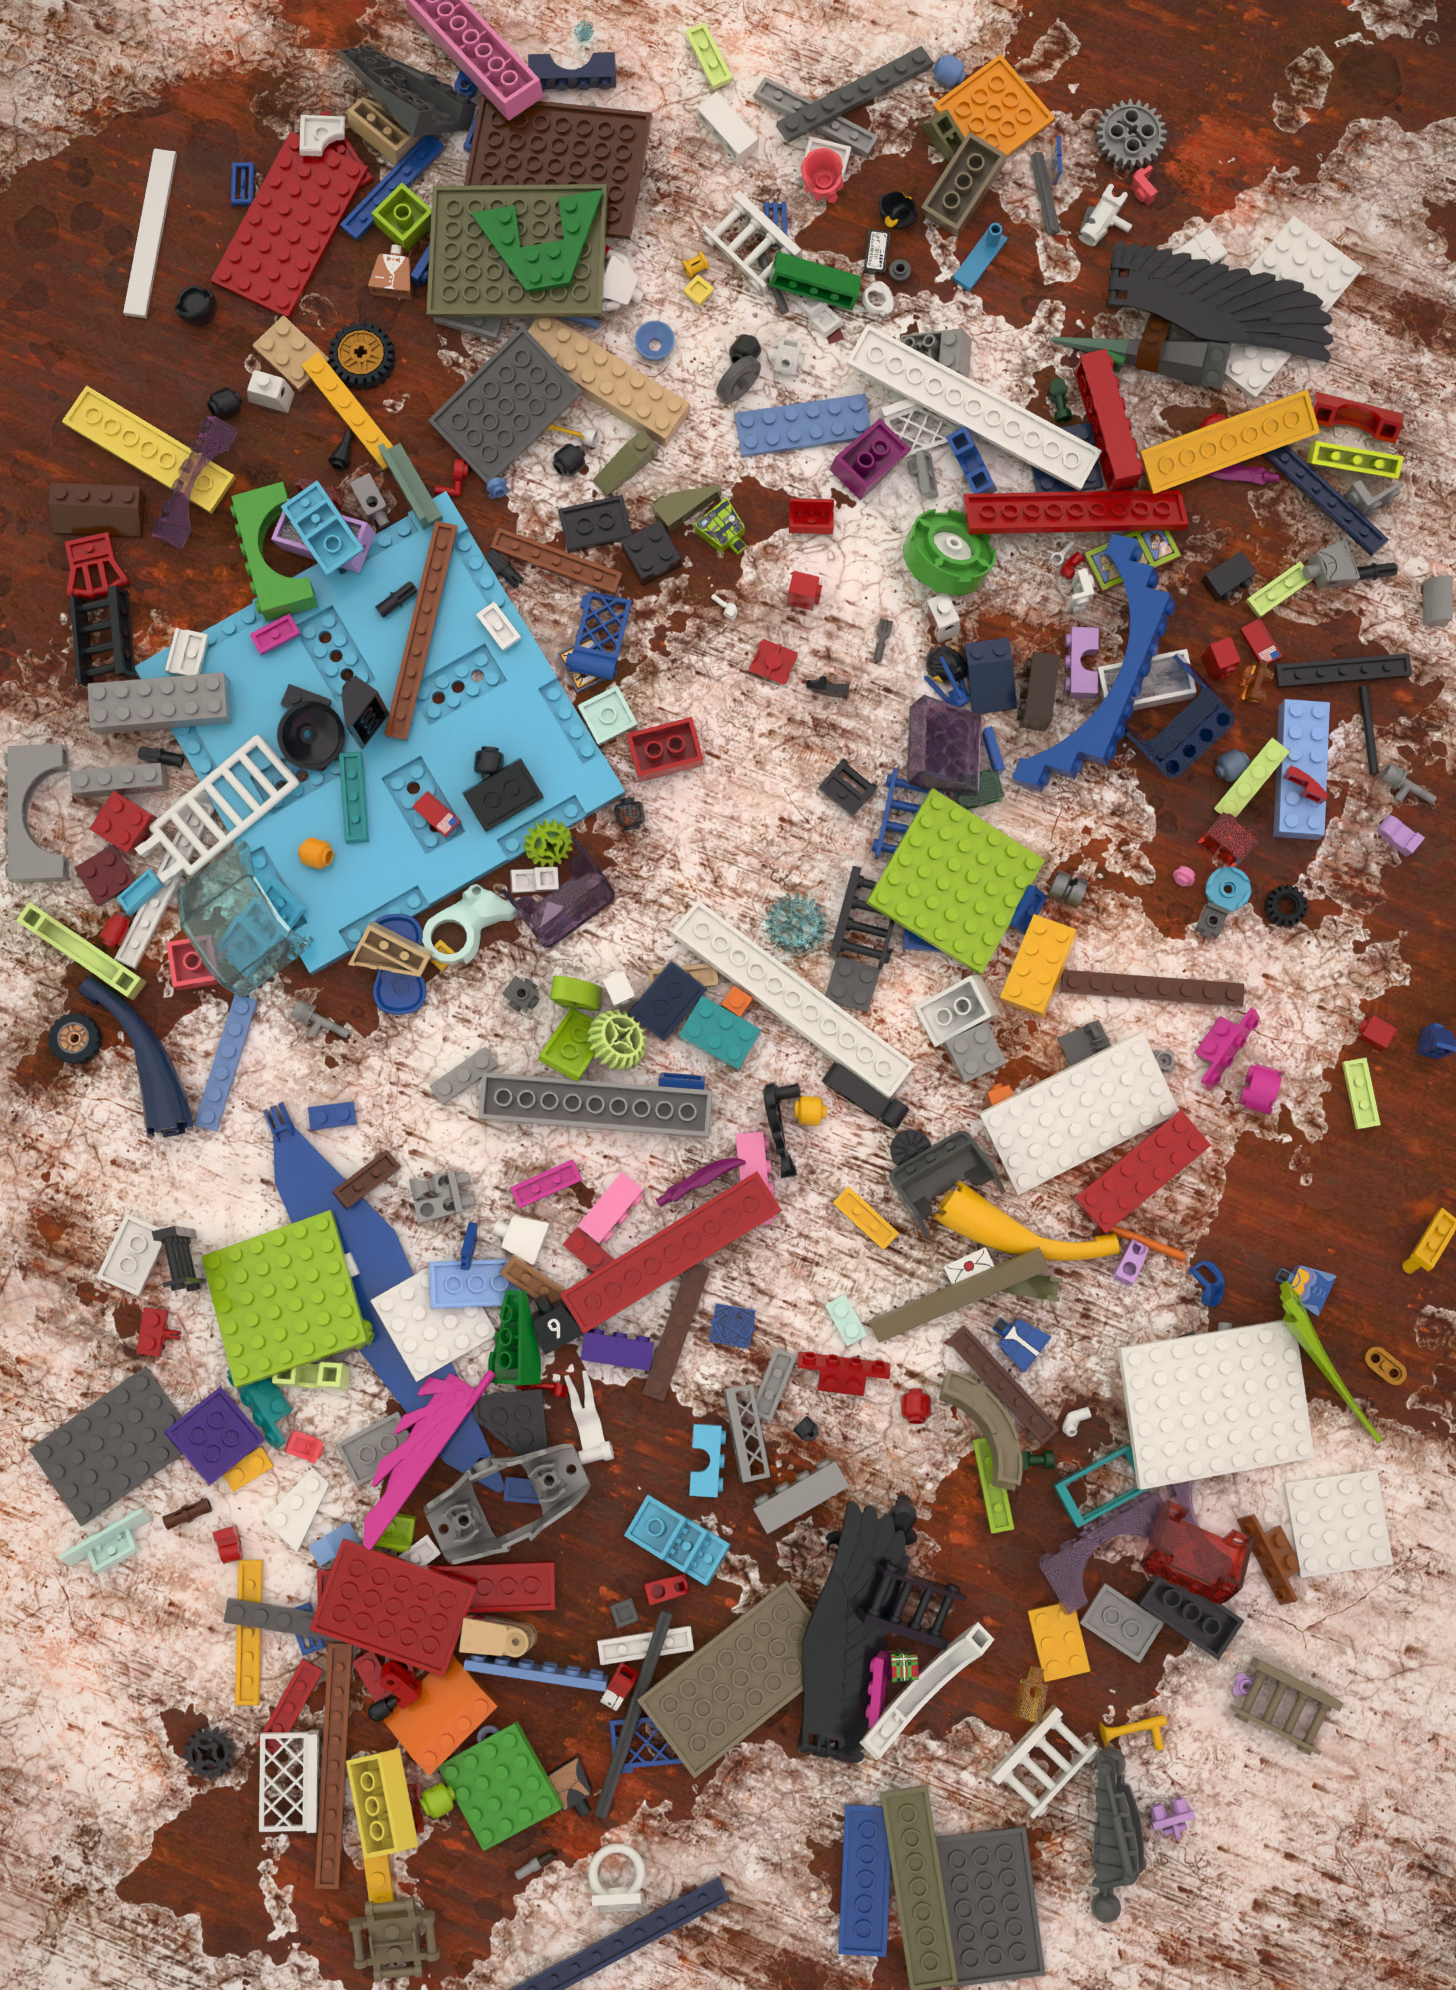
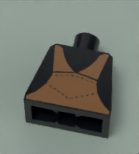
M579 1753L546 1773L564 1805L561 1809L563 1812L573 1806L579 1817H582L592 1810L586 1797L592 1794L593 1788Z

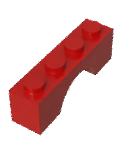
M1320 392L1315 393L1312 401V407L1317 424L1327 427L1338 424L1354 426L1366 431L1374 439L1394 444L1403 425L1402 413Z

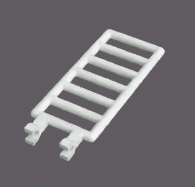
M255 735L152 822L149 829L153 835L138 845L135 850L140 856L146 858L158 845L162 844L176 861L171 867L158 875L159 879L166 883V885L173 882L182 871L192 876L299 785V781L260 735ZM256 746L288 781L279 791L276 790L247 756ZM238 761H241L270 795V798L261 806L229 770ZM222 775L253 810V813L245 820L241 819L212 785ZM204 790L235 824L236 827L227 835L223 833L195 800ZM189 805L219 841L211 849L208 850L177 814L185 806ZM170 819L201 855L192 865L160 829Z

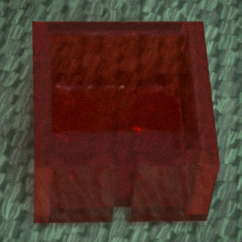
M1223 812L1211 824L1198 842L1213 854L1222 846L1224 849L1217 857L1229 867H1236L1246 858L1259 840L1249 828L1244 829L1239 825L1238 820L1233 815Z

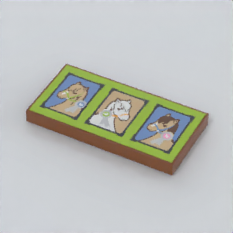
M1169 530L1130 531L1121 535L1138 540L1142 548V557L1139 563L1154 566L1155 570L1182 557ZM1109 541L1082 554L1101 594L1124 584L1118 568L1115 564L1109 563L1104 554Z

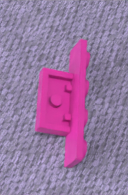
M1250 1008L1239 1025L1219 1016L1195 1051L1198 1057L1212 1064L1201 1080L1205 1089L1211 1091L1214 1086L1218 1085L1222 1073L1231 1066L1237 1051L1244 1047L1250 1032L1257 1028L1260 1017L1255 1009Z

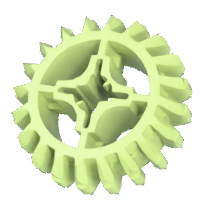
M618 1009L613 1011L607 1010L603 1014H599L591 1023V1028L587 1032L590 1035L587 1042L592 1044L590 1050L595 1051L594 1058L601 1059V1065L607 1063L608 1069L615 1067L617 1071L621 1069L626 1070L638 1064L645 1055L644 1051L648 1047L644 1044L648 1038L642 1035L645 1029H640V1022H635L634 1016L628 1017L627 1011L620 1013Z

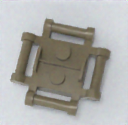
M406 1897V1900L382 1903L367 1901L365 1902L366 1916L352 1918L348 1922L349 1930L353 1936L355 1951L353 1959L354 1968L363 1969L373 1965L374 1982H382L383 1979L406 1976L421 1978L423 1977L422 1960L434 1962L440 1959V1951L436 1946L434 1930L435 1912L433 1910L418 1911L414 1897ZM419 1923L424 1924L427 1948H422ZM368 1928L370 1954L364 1953L362 1929ZM414 1961V1966L382 1969V1964Z

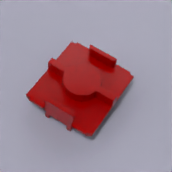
M762 639L749 667V671L785 685L798 657V652L785 648L782 644L778 645Z

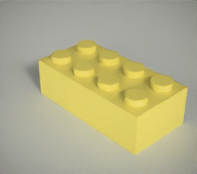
M400 1748L347 1760V1770L364 1859L398 1853L417 1847L418 1840Z

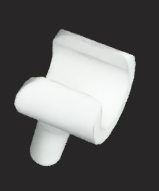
M1070 540L1060 552L1053 553L1050 562L1054 557H1060L1061 561L1057 564V567H1060L1063 564L1064 556L1074 545V542Z
M713 594L711 599L725 608L723 615L734 620L738 613L736 606L733 603L724 602Z

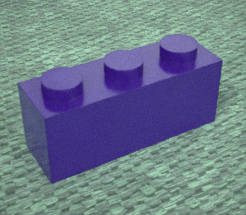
M593 1328L590 1332L584 1334L580 1360L650 1371L654 1343L650 1342V1337L637 1335L636 1340L628 1339L626 1333L614 1332L613 1336L604 1335V1330Z

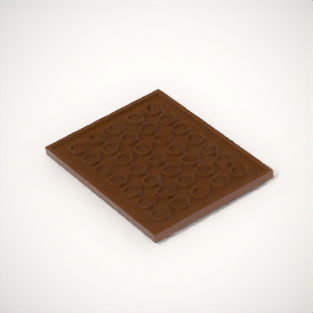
M481 95L464 186L607 184L606 237L631 240L653 118L652 113L537 101L508 121L485 95Z

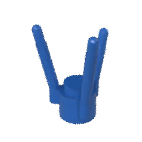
M941 656L940 661L954 688L948 692L950 697H947L928 676H924V679L939 694L948 707L953 705L956 710L970 702L968 698L970 695L966 690L963 679L958 681L960 686L957 685L944 657Z

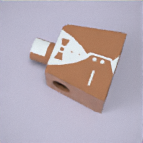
M391 245L390 255H378L368 284L371 295L407 300L413 299V286L410 276L412 265L410 258L403 256L404 248L402 246Z

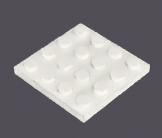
M450 1254L449 1256L443 1258L440 1261L456 1260L454 1259L453 1255ZM428 1268L370 1300L416 1382L495 1335L496 1330L482 1307L430 1309Z
M1377 1470L1283 1483L1295 1555L1300 1567L1298 1571L1299 1577L1393 1564Z

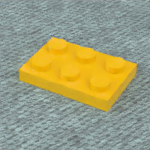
M1073 1600L1027 1610L1044 1682L1090 1672Z

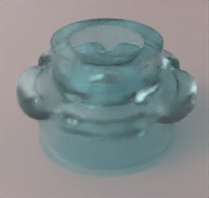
M585 20L578 23L574 30V35L577 36L580 42L588 41L594 33L592 29L593 24Z

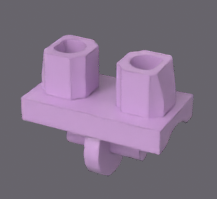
M1183 1796L1171 1799L1174 1809L1172 1812L1166 1813L1162 1802L1150 1805L1151 1818H1148L1150 1826H1153L1154 1830L1163 1828L1164 1835L1173 1834L1175 1840L1181 1839L1180 1831L1187 1830L1185 1821L1195 1819L1194 1811L1188 1806Z

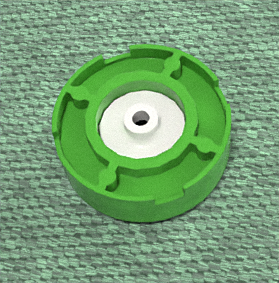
M931 509L923 512L915 520L903 543L904 560L913 573L914 578L920 580L937 593L965 595L976 591L983 584L996 560V549L992 550L989 543L991 539L990 534H968L965 514L956 510L948 509L947 513H935L936 509Z

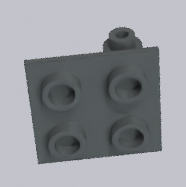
M1099 1020L1088 1023L1057 1038L1070 1066L1111 1046Z

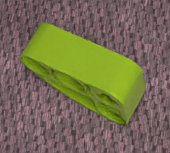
M553 976L550 1000L560 1007L600 1011L603 988L594 983L571 977Z

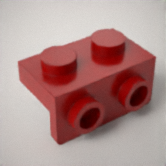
M790 498L789 533L833 534V499Z

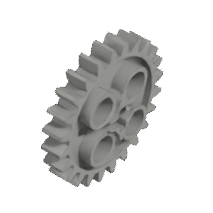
M1129 99L1128 105H1125L1123 100H1121L1119 107L1112 104L1111 110L1106 109L1104 116L1101 115L1096 128L1098 132L1095 139H1098L1097 147H1103L1100 154H1108L1106 161L1115 160L1113 166L1122 163V169L1127 164L1133 170L1134 165L1137 164L1140 169L1143 163L1149 166L1152 159L1156 161L1158 153H1162L1166 142L1167 130H1163L1166 123L1160 122L1161 114L1154 115L1156 108L1148 110L1149 103L1142 107L1140 100L1137 101L1136 105H1133L1131 99ZM1127 118H1131L1135 122H1129L1127 121ZM1146 132L1150 134V136L1143 135V133ZM1112 133H1117L1120 137H1115ZM1128 147H1133L1136 151H1130Z

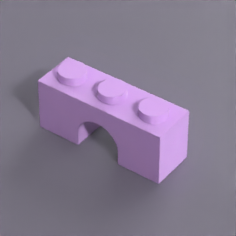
M1072 627L1069 634L1065 635V647H1069L1068 656H1065L1064 662L1065 669H1068V677H1065L1064 691H1068V698L1095 699L1098 694V671L1086 670L1081 665L1080 659L1086 655H1096L1099 650V628Z

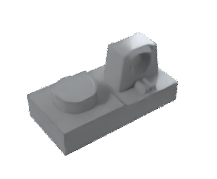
M923 449L916 451V457L907 461L909 474L919 476L917 484L922 495L930 499L939 497L932 456Z

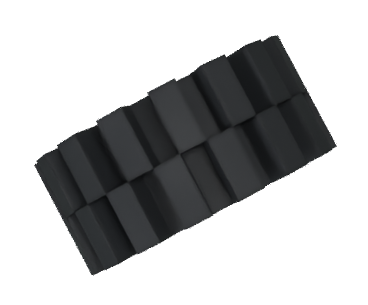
M1289 884L1286 886L1281 885L1268 894L1264 902L1266 904L1264 911H1267L1266 917L1271 918L1270 922L1272 924L1277 923L1278 927L1284 926L1285 928L1297 924L1306 916V910L1308 909L1306 902L1308 899L1307 897L1304 898L1303 895L1305 893L1303 891H1298L1299 888L1297 886L1293 888ZM1281 898H1289L1294 903V910L1291 914H1283L1278 909V902Z

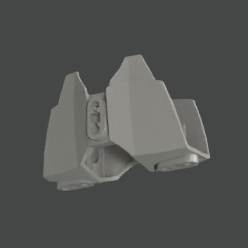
M561 1444L518 1457L495 1458L494 1455H491L473 1465L474 1468L468 1469L451 1488L426 1504L423 1510L445 1559L454 1565L497 1553L509 1552L513 1544L528 1537L532 1541L544 1528L573 1509L586 1495L591 1484L573 1444ZM521 1464L535 1487L543 1516L497 1538L491 1531L473 1491L472 1483L506 1467ZM571 1464L576 1467V1472L574 1473L567 1472L566 1470ZM548 1475L554 1478L553 1483L547 1482ZM463 1515H466L469 1522H461L460 1519ZM442 1524H446L449 1527L448 1532L441 1530Z

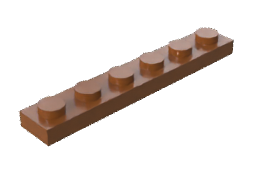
M499 527L490 546L491 550L495 549L498 553L614 596L623 577L622 572Z

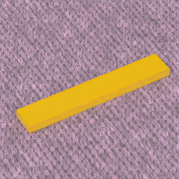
M238 1560V1599L262 1603L263 1560ZM237 1625L235 1705H260L261 1628Z

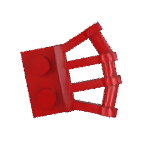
M109 532L64 542L70 566L66 592L67 598L76 596L94 600L97 599V596L105 595L107 597L108 587L115 585L118 587L128 586L131 583L116 562ZM109 563L119 575V578L110 584L105 564ZM98 566L102 586L94 588L90 568ZM79 570H83L87 589L76 588Z

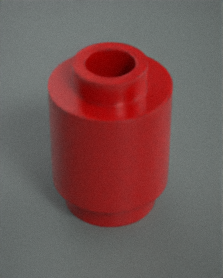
M113 913L112 917L108 918L99 936L103 939L102 943L113 949L116 945L121 947L130 928L128 926L130 920Z

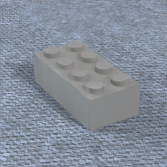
M828 1458L819 1461L815 1464L817 1468L813 1471L808 1472L806 1469L795 1476L797 1480L788 1484L785 1481L775 1487V1493L770 1496L765 1493L755 1499L756 1504L752 1505L753 1510L767 1534L849 1487L834 1459L829 1461Z

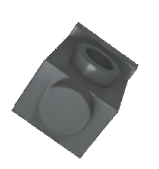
M1207 902L1203 906L1195 930L1200 932L1199 935L1206 939H1216L1220 935L1230 910ZM1210 917L1216 919L1215 925L1210 924Z

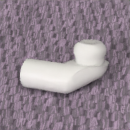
M1085 1407L1067 1414L1062 1425L1063 1432L1067 1436H1075L1078 1432L1079 1422L1091 1418L1089 1408Z

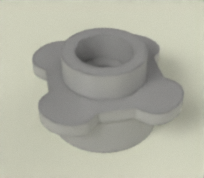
M1155 1050L1153 1052L1161 1071L1173 1072L1175 1070V1054L1172 1050L1163 1052Z

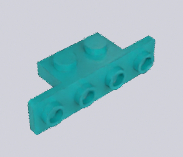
M229 1369L227 1371V1377L230 1384L234 1387L231 1372ZM272 1377L238 1388L242 1403L249 1407L253 1414L254 1422L263 1429L267 1443L277 1450L286 1442L274 1423L293 1410L277 1385L272 1383Z

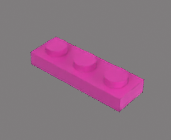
M572 1159L510 1187L519 1209L583 1180Z
M880 1651L875 1658H872L870 1672H873V1681H870L868 1687L871 1703L868 1704L866 1710V1718L869 1719L868 1727L870 1728L881 1717L882 1711L885 1708L890 1654L885 1651Z

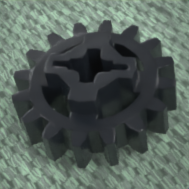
M208 1725L204 1728V1732L199 1728L195 1731L196 1736L190 1735L188 1737L191 1744L187 1743L183 1747L188 1750V1753L184 1754L183 1758L189 1759L185 1767L192 1766L194 1769L191 1774L194 1775L199 1772L201 1780L206 1775H208L209 1780H212L215 1777V1773L218 1777H221L224 1774L223 1769L228 1771L231 1768L228 1762H233L236 1758L231 1755L236 1750V1747H230V1743L234 1739H227L225 1737L228 1733L227 1730L219 1733V1726H216L211 1731ZM213 1737L215 1739L213 1741H206L202 1738ZM221 1745H223V1747H224V1752H225L224 1755L222 1754V1751H221ZM209 1748L213 1750L210 1757L206 1755ZM194 1751L197 1752L198 1760H196ZM212 1764L215 1768H205L204 1766Z

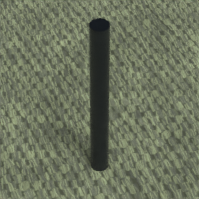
M1360 686L1359 693L1370 775L1379 774L1369 691L1368 686Z

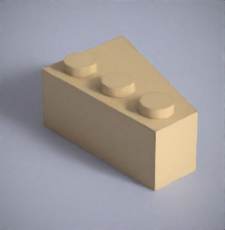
M364 97L347 110L348 126L395 165L423 137H412L380 104Z
M371 921L348 965L420 977L434 952Z

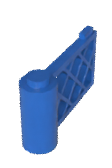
M588 591V595H583L580 608L584 609L574 650L572 654L568 653L565 666L569 667V672L614 680L632 600ZM591 600L601 601L604 606L594 611L590 605ZM617 604L626 606L625 611L619 615H616L611 609ZM608 610L613 618L603 623L598 615ZM595 618L599 626L589 630L586 622ZM616 622L620 627V631L612 635L607 626ZM603 629L608 637L598 642L593 634ZM588 637L595 644L589 648L580 646L581 641ZM611 641L616 647L615 652H605L601 646Z
M649 1716L639 1717L634 1733L645 1743L637 1752L631 1746L629 1747V1751L634 1756L629 1762L624 1763L621 1773H632L636 1767L682 1763L679 1758H669L663 1753L668 1742L665 1743L661 1750L650 1742V1739L659 1730ZM625 1718L610 1720L612 1754H614L619 1736L616 1734V1725H623ZM645 1722H648L655 1728L648 1739L637 1730ZM646 1744L657 1752L653 1760H645L639 1754Z

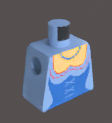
M1296 1265L1292 1273L1280 1268L1275 1280L1280 1283L1288 1280L1301 1297L1307 1313L1312 1316H1319L1336 1276L1302 1265Z

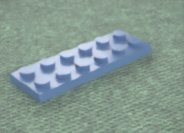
M865 394L735 413L742 458L852 442L871 426Z
M474 1653L467 1656L463 1670L604 1692L606 1691L609 1677L600 1669H590V1672L581 1671V1667L567 1665L566 1669L557 1667L558 1664L554 1662H544L543 1665L534 1664V1660L528 1658H520V1661L511 1660V1656L502 1655L495 1658L488 1657L485 1654Z

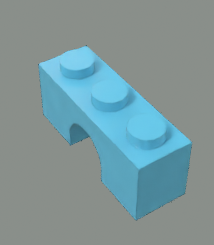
M694 1423L692 1448L705 1450L710 1456V1463L702 1471L691 1470L689 1496L718 1497V1492L723 1491V1478H719V1468H724L725 1454H720V1447L725 1445L726 1431L722 1430V1425Z

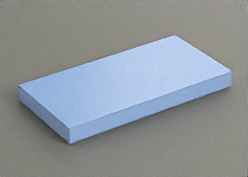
M509 1259L472 1260L469 1271L461 1270V1261L428 1263L430 1309L502 1306L506 1290L522 1289L500 1275V1270Z

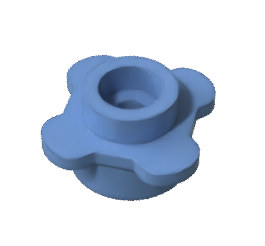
M496 477L487 483L486 489L490 493L488 495L490 499L500 498L509 492L505 479Z

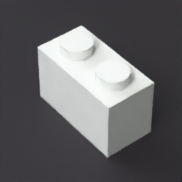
M616 970L606 975L607 979L603 980L604 986L615 1010H620L636 1002L634 992L624 971L619 973Z

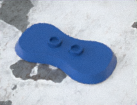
M389 914L376 919V923L422 945V929L413 917L405 914ZM378 969L373 986V997L379 1009L393 1015L409 1014L420 1009L427 994L422 975L419 977Z

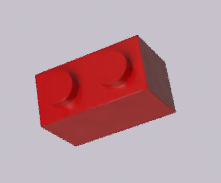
M793 571L788 590L787 605L813 611L814 604L819 605L823 585L819 584L820 577Z
M1231 637L1210 644L1201 656L1210 680L1218 678L1219 681L1231 677V673L1236 671V667L1241 662Z

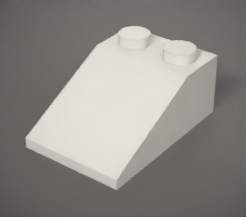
M979 974L970 975L915 1006L934 1047H938L945 1041L1001 1015Z

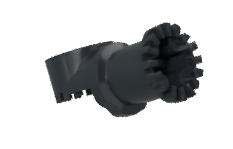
M806 1416L793 1429L804 1441H813L818 1436V1426L809 1416ZM811 1429L813 1432L812 1436L808 1435V1432H811Z

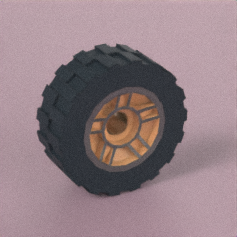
M69 1013V1015L61 1016L51 1026L50 1034H48V1044L52 1049L51 1052L58 1059L73 1065L85 1064L87 1061L94 1059L93 1057L98 1055L99 1049L102 1047L103 1035L100 1032L101 1029L91 1018L79 1013ZM75 1034L79 1036V1041L76 1043L71 1042Z

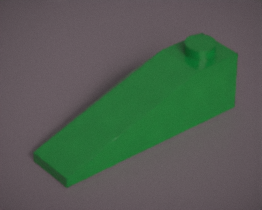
M506 1290L499 1315L501 1319L499 1331H495L494 1335L496 1340L494 1352H490L488 1359V1370L496 1374L491 1383L511 1385L541 1384V1358L526 1291Z

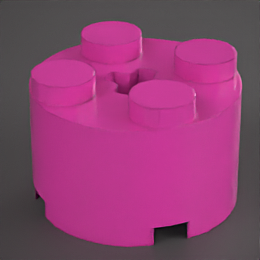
M1257 1063L1251 1065L1245 1082L1249 1083V1085L1244 1087L1239 1103L1243 1104L1244 1108L1271 1115L1273 1110L1271 1108L1272 1103L1276 1101L1283 1071Z

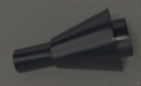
M345 431L342 442H340L328 459L331 466L338 471H343L350 467V444L354 436L352 431Z

